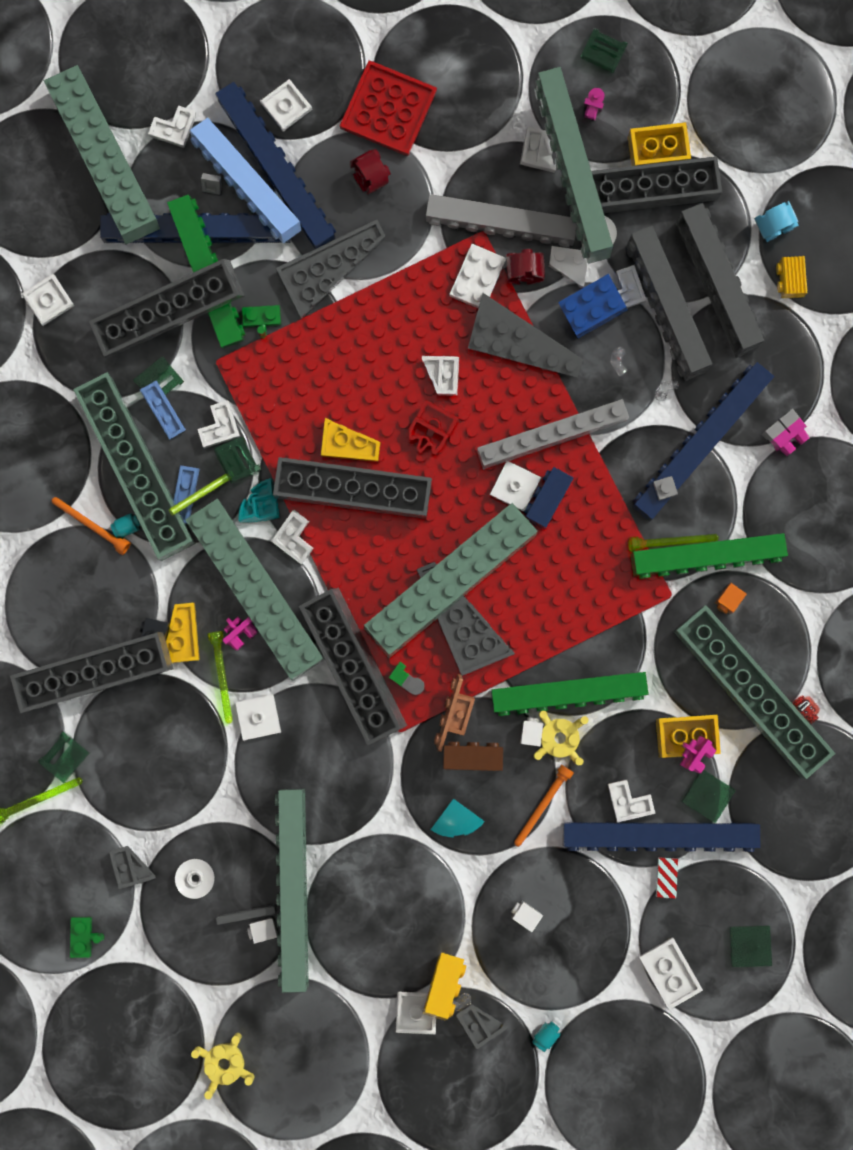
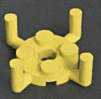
M540 711L538 716L545 726L542 730V747L533 754L534 759L540 760L542 756L548 753L560 758L569 756L576 765H582L583 759L575 752L580 742L577 729L587 724L588 718L586 716L580 717L574 723L566 719H554L551 721L546 711ZM559 732L565 735V741L562 744L556 743L554 739L555 735Z
M235 1033L230 1043L216 1045L210 1051L197 1046L191 1053L193 1058H198L199 1056L205 1058L204 1072L211 1080L204 1094V1097L208 1100L212 1098L219 1084L230 1085L239 1077L245 1079L246 1085H251L255 1078L253 1073L244 1069V1059L241 1051L237 1048L242 1038L240 1033ZM227 1059L230 1063L229 1068L222 1069L219 1066V1061Z

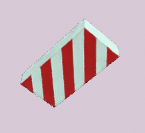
M658 857L656 897L676 898L677 858Z

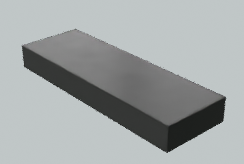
M274 904L221 914L217 916L216 921L217 925L272 915L277 913V908Z

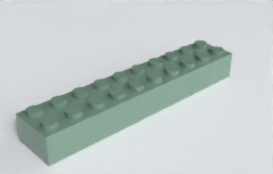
M78 65L43 80L125 244L127 245L159 230L160 227Z
M561 67L539 72L538 80L535 81V96L537 100L540 99V113L546 119V134L551 136L550 148L557 157L555 165L562 174L560 176L562 188L565 187L567 194H565L566 203L571 205L572 208L570 216L572 222L576 223L577 230H575L577 240H581L583 246L581 247L583 259L586 258L588 264L608 259L611 256L613 244Z
M107 372L74 388L73 390L157 558L163 561L196 544L180 512L173 516L170 514L169 509L176 504L110 374Z
M216 499L185 519L289 678L293 681L325 660L221 502Z
M511 503L364 625V630L388 658L392 657L536 537L538 531L518 508Z
M706 605L701 607L673 631L801 779L810 777L836 754Z
M305 789L278 790V794H275V806H279V813L275 815L276 826H279V833L276 834V846H279L280 853L276 854V866H280V872L276 876V884L280 886V892L277 894V906H280L281 911L277 914V926H281V932L277 936V944L281 946V952L278 954V967H281L282 970L280 975H278V987H282V993L306 992L309 986Z

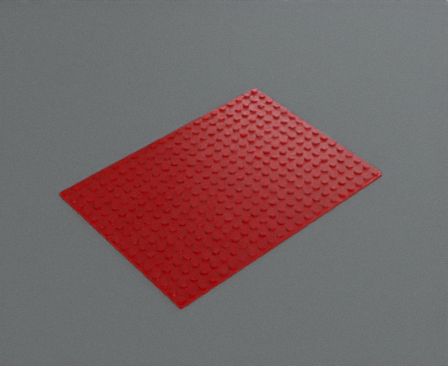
M484 231L462 240L216 361L222 377L274 482L279 457L432 478L427 519L284 500L290 513L295 510L309 521L301 536L306 543L314 548L310 554L327 589H340L407 724L406 727L398 730L399 732H404L447 710L445 702L452 693V690H450L452 679H456L457 674H460L437 619L390 658L386 656L364 630V625L420 579L416 571L418 568L433 562L439 564L509 506L490 496L506 462L483 469L477 454L478 447L579 414L558 372L468 348L478 308L452 298L449 295L471 244L496 254ZM503 268L490 298L533 326L513 285L508 283L507 274ZM422 356L459 357L457 396L437 394ZM425 400L459 417L448 440L436 454L431 451V446H427L419 453L416 449L419 439L409 440V428ZM325 418L379 441L378 462L322 457L321 450ZM590 434L509 461L541 477L535 491L538 486L543 487L545 481L542 479L547 470L552 471L553 467L574 477L546 529L543 530L531 523L538 531L536 537L464 596L515 654L462 676L463 682L459 694L473 697L671 598L672 593L665 579L658 577V574H652L651 578L639 579V576L633 577L630 554L633 551L649 550ZM532 495L529 503L533 504L536 497ZM519 510L526 517L527 514ZM399 662L407 666L404 670L406 673L424 682V690L421 694L413 695L389 678Z

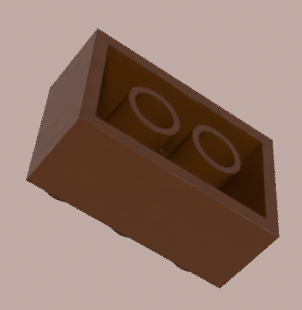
M448 742V745H444L443 769L503 771V747H499V743H486V746H479V742H467V746H460V742Z

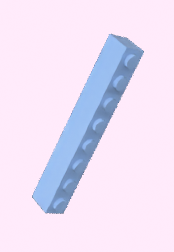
M206 118L190 129L192 137L190 140L194 147L201 149L204 158L213 163V167L218 174H223L226 183L236 189L238 197L247 202L251 212H256L259 215V220L264 226L267 225L271 229L270 232L275 239L279 238L282 243H285L301 231L300 221L209 118Z

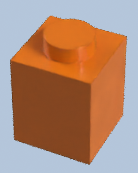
M729 583L715 601V604L718 605L717 609L724 614L734 613L747 594L734 584Z

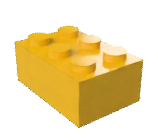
M686 122L633 128L629 131L627 138L631 166L691 159Z
M718 715L656 719L659 758L682 757L683 752L686 750L681 746L683 742L689 745L692 739L696 741L699 736L712 742L711 745L716 750L715 754H721Z
M441 953L438 956L422 1014L444 1021L453 1016L456 1006L452 1004L453 999L458 997L461 988L458 981L459 978L464 976L466 965L463 964L464 959Z

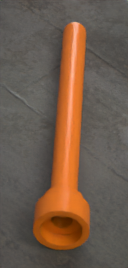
M52 498V503L112 543L114 548H116L115 551L119 554L124 555L128 551L131 542L125 538H116L59 498Z
M561 764L558 768V777L514 841L515 846L519 847L522 845L564 780L567 781L568 778L571 779L574 772Z

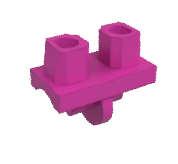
M600 88L592 89L588 94V98L585 99L584 107H587L585 118L595 120L597 112H602L604 105L602 102L605 95Z
M228 617L226 621L229 625L224 630L226 633L232 629L234 630L223 639V642L238 651L244 645L239 636L244 632L251 639L258 631L249 617L238 627L236 625L242 620L237 617L232 621Z
M699 736L696 741L692 739L689 745L683 742L681 746L686 750L682 754L684 759L680 765L685 769L701 774L705 768V765L700 762L702 757L706 756L710 759L716 752L711 745L712 742L702 736Z

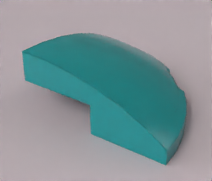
M271 478L258 483L250 490L252 494L248 497L247 501L243 499L238 516L240 523L261 522L280 518L278 502L273 496L274 485Z
M453 798L430 830L445 837L468 835L477 830L485 821Z

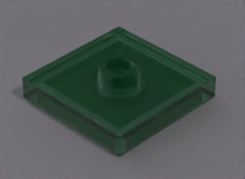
M703 770L695 779L682 802L716 823L736 790Z
M769 925L730 927L732 967L772 966Z

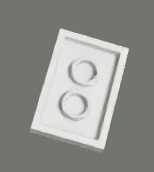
M471 244L449 296L479 308L482 293L489 297L491 296L506 258Z
M673 937L639 956L668 1010L703 991Z

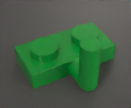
M280 305L242 307L243 327H258L257 332L260 338L267 336L266 326L281 325Z
M71 917L70 958H90L92 941L97 944L104 940V934L92 933V917Z

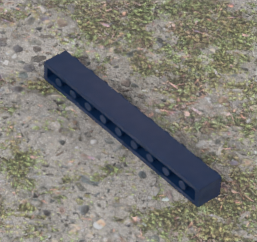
M232 82L216 92L217 101L288 209L300 221L301 229L314 249L335 240L334 233H336L333 225L331 223L327 224L325 221V213L314 204L316 200L312 193H307L304 189L306 185L302 178L296 177L294 166L291 162L287 163L284 157L286 155L281 147L277 148L275 145V137L271 131L267 132L264 128L266 124L262 117H257L254 113L256 109L252 102L246 101V94L242 87H237L235 82Z
M110 213L101 215L100 238L104 243H125ZM171 213L155 215L160 229L131 242L182 243ZM201 213L198 215V217L202 216L206 226L203 228L204 233L209 235L212 243H282L279 238L275 239L270 232L271 229L267 225L264 226L261 223L258 214L238 213V215H230L228 213H220L219 215H211L210 213ZM291 238L285 243H291Z
M758 362L754 366L749 365L745 369L743 379H737L732 384L731 388L733 390L729 395L725 393L720 398L719 402L721 404L717 409L713 407L708 412L707 416L709 418L705 423L701 421L694 429L697 431L693 437L689 435L682 443L684 445L681 451L677 449L670 457L672 459L669 465L664 464L658 471L659 477L656 480L652 478L646 485L647 491L644 494L640 492L633 500L636 502L633 508L649 522L670 499L666 498L659 501L653 482L672 476L678 490L775 377Z
M563 822V846L567 847L568 851H579V847H587V851H599V847H606V851H618V847H626V851H638V847H645V851H657V848H665V851H677V848H684V851H696V848H704V851L713 852L716 851V848H723V851L734 852L735 848H743L744 852H755V848H760V824Z

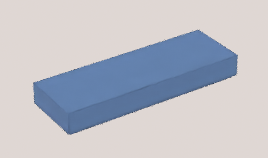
M157 380L140 389L169 440L186 430Z
M180 465L173 499L175 504L195 493L200 469ZM193 503L180 511L187 525L188 523L185 519L191 516Z

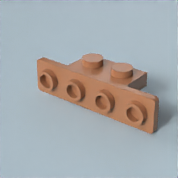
M457 674L456 679H452L450 686L452 693L445 702L447 710L445 715L441 716L439 723L441 730L440 733H436L434 739L437 751L440 752L442 751L447 732L460 735L465 734L475 701L474 697L459 694L463 682L462 675Z

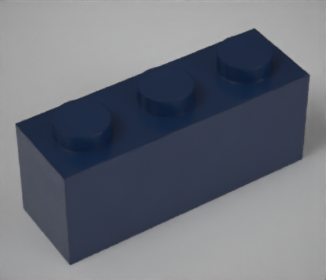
M553 467L552 471L547 470L542 479L545 481L543 487L538 486L533 495L536 497L534 503H529L524 511L527 514L525 518L545 530L574 477L556 467Z

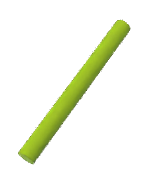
M231 471L225 473L169 509L170 514L173 516L232 479L234 474Z

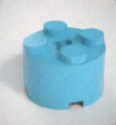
M789 201L769 209L763 216L760 214L754 218L763 239H766L767 242L781 235V231L783 234H786L799 226V221Z

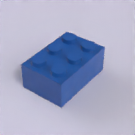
M609 274L558 302L578 339L628 311Z

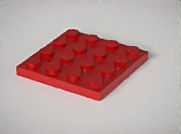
M368 60L342 119L340 129L409 156L435 97L437 87Z

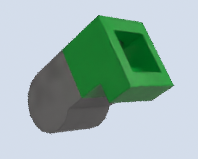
M399 662L389 678L411 694H421L424 690V682L406 673L404 670L407 666Z

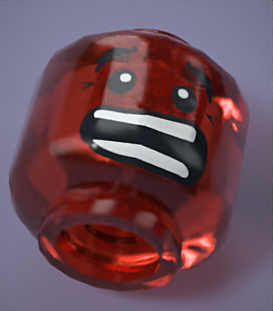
M801 695L792 702L809 724L814 723L819 718L817 714L820 712V708L810 696L804 697Z

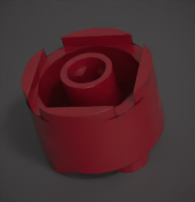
M377 149L369 150L350 161V168H354L356 172L353 174L354 179L363 192L367 191V195L389 183L388 176L391 175L388 166L383 165L380 160L381 156Z
M523 249L518 254H506L508 283L520 285V282H527V285L544 281V253H533L532 249Z

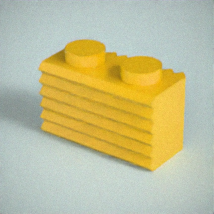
M805 256L782 257L779 263L776 264V273L780 276V281L777 284L778 293H781V298L804 297L807 294Z

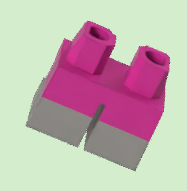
M794 409L790 410L761 434L766 440L768 439L776 451L780 449L786 456L796 450L790 442L792 438H795L800 445L810 438L804 430L807 426Z

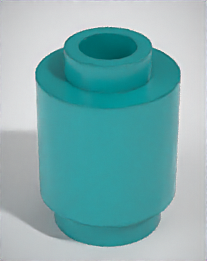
M130 513L114 520V523L111 524V529L116 538H123L139 531L141 524L137 516H133Z
M552 1021L550 1023L544 1022L535 1034L533 1044L545 1052L552 1047L561 1035L558 1032L560 1028Z

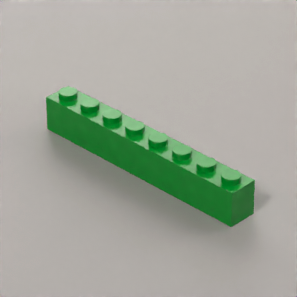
M188 194L167 202L193 273L217 262L216 253H212L210 246H212L209 235H205L203 230L206 227L202 216L198 217L196 212L199 209L196 199H192ZM231 303L208 313L222 348L244 341L243 336L246 335L242 324L238 325L236 318L239 315L236 307H232Z
M784 533L633 551L630 554L633 577L639 576V579L651 578L652 574H658V577L669 576V572H677V575L689 573L688 570L693 569L696 572H704L710 567H714L715 570L726 569V565H733V568L745 566V563L751 562L752 565L764 564L763 561L770 560L771 563H778L788 556Z
M646 672L491 689L493 712H498V716L510 715L509 711L517 710V714L529 713V709L536 708L537 712L548 711L549 706H556V709H565L567 704L583 707L587 706L586 702L593 701L594 705L606 704L605 700L613 699V703L625 702V698L632 697L633 701L644 700V696L649 695Z

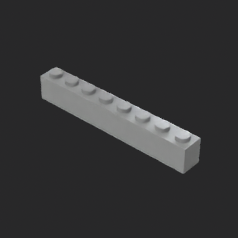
M429 194L426 222H429L431 225L439 226L443 224L453 229L462 227L471 232L480 230L489 235L498 233L503 234L507 238L516 236L526 241L535 239L540 240L544 244L553 242L558 243L562 247H569L574 244L577 226L576 223L572 222L571 217Z
M621 399L478 447L477 454L482 468L486 469L626 422L629 415L624 401Z

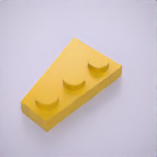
M325 418L321 450L322 457L378 462L379 441Z
M195 603L175 604L166 640L172 663L198 661L200 658Z

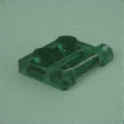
M594 28L581 54V58L614 73L628 43L615 40ZM597 39L618 49V52L595 42V40Z
M163 356L133 379L142 389L156 380L160 385L172 376L174 379L161 388L165 395L178 384L184 383Z
M244 436L214 449L231 484L262 470L259 464H256L246 446ZM235 447H239L250 468L246 469Z
M63 731L59 735L58 741L38 762L62 783H65L90 752ZM67 742L70 746L56 763L52 765L50 761Z

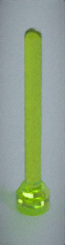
M717 534L646 540L636 536L629 537L628 545L630 552L640 551L643 547L716 542L719 540V536Z
M223 631L207 633L208 641L211 642V645L213 644L225 722L230 724L233 719L221 649L222 639H224Z
M75 778L7 809L0 808V824L6 822L9 816L81 785L83 782L82 778Z

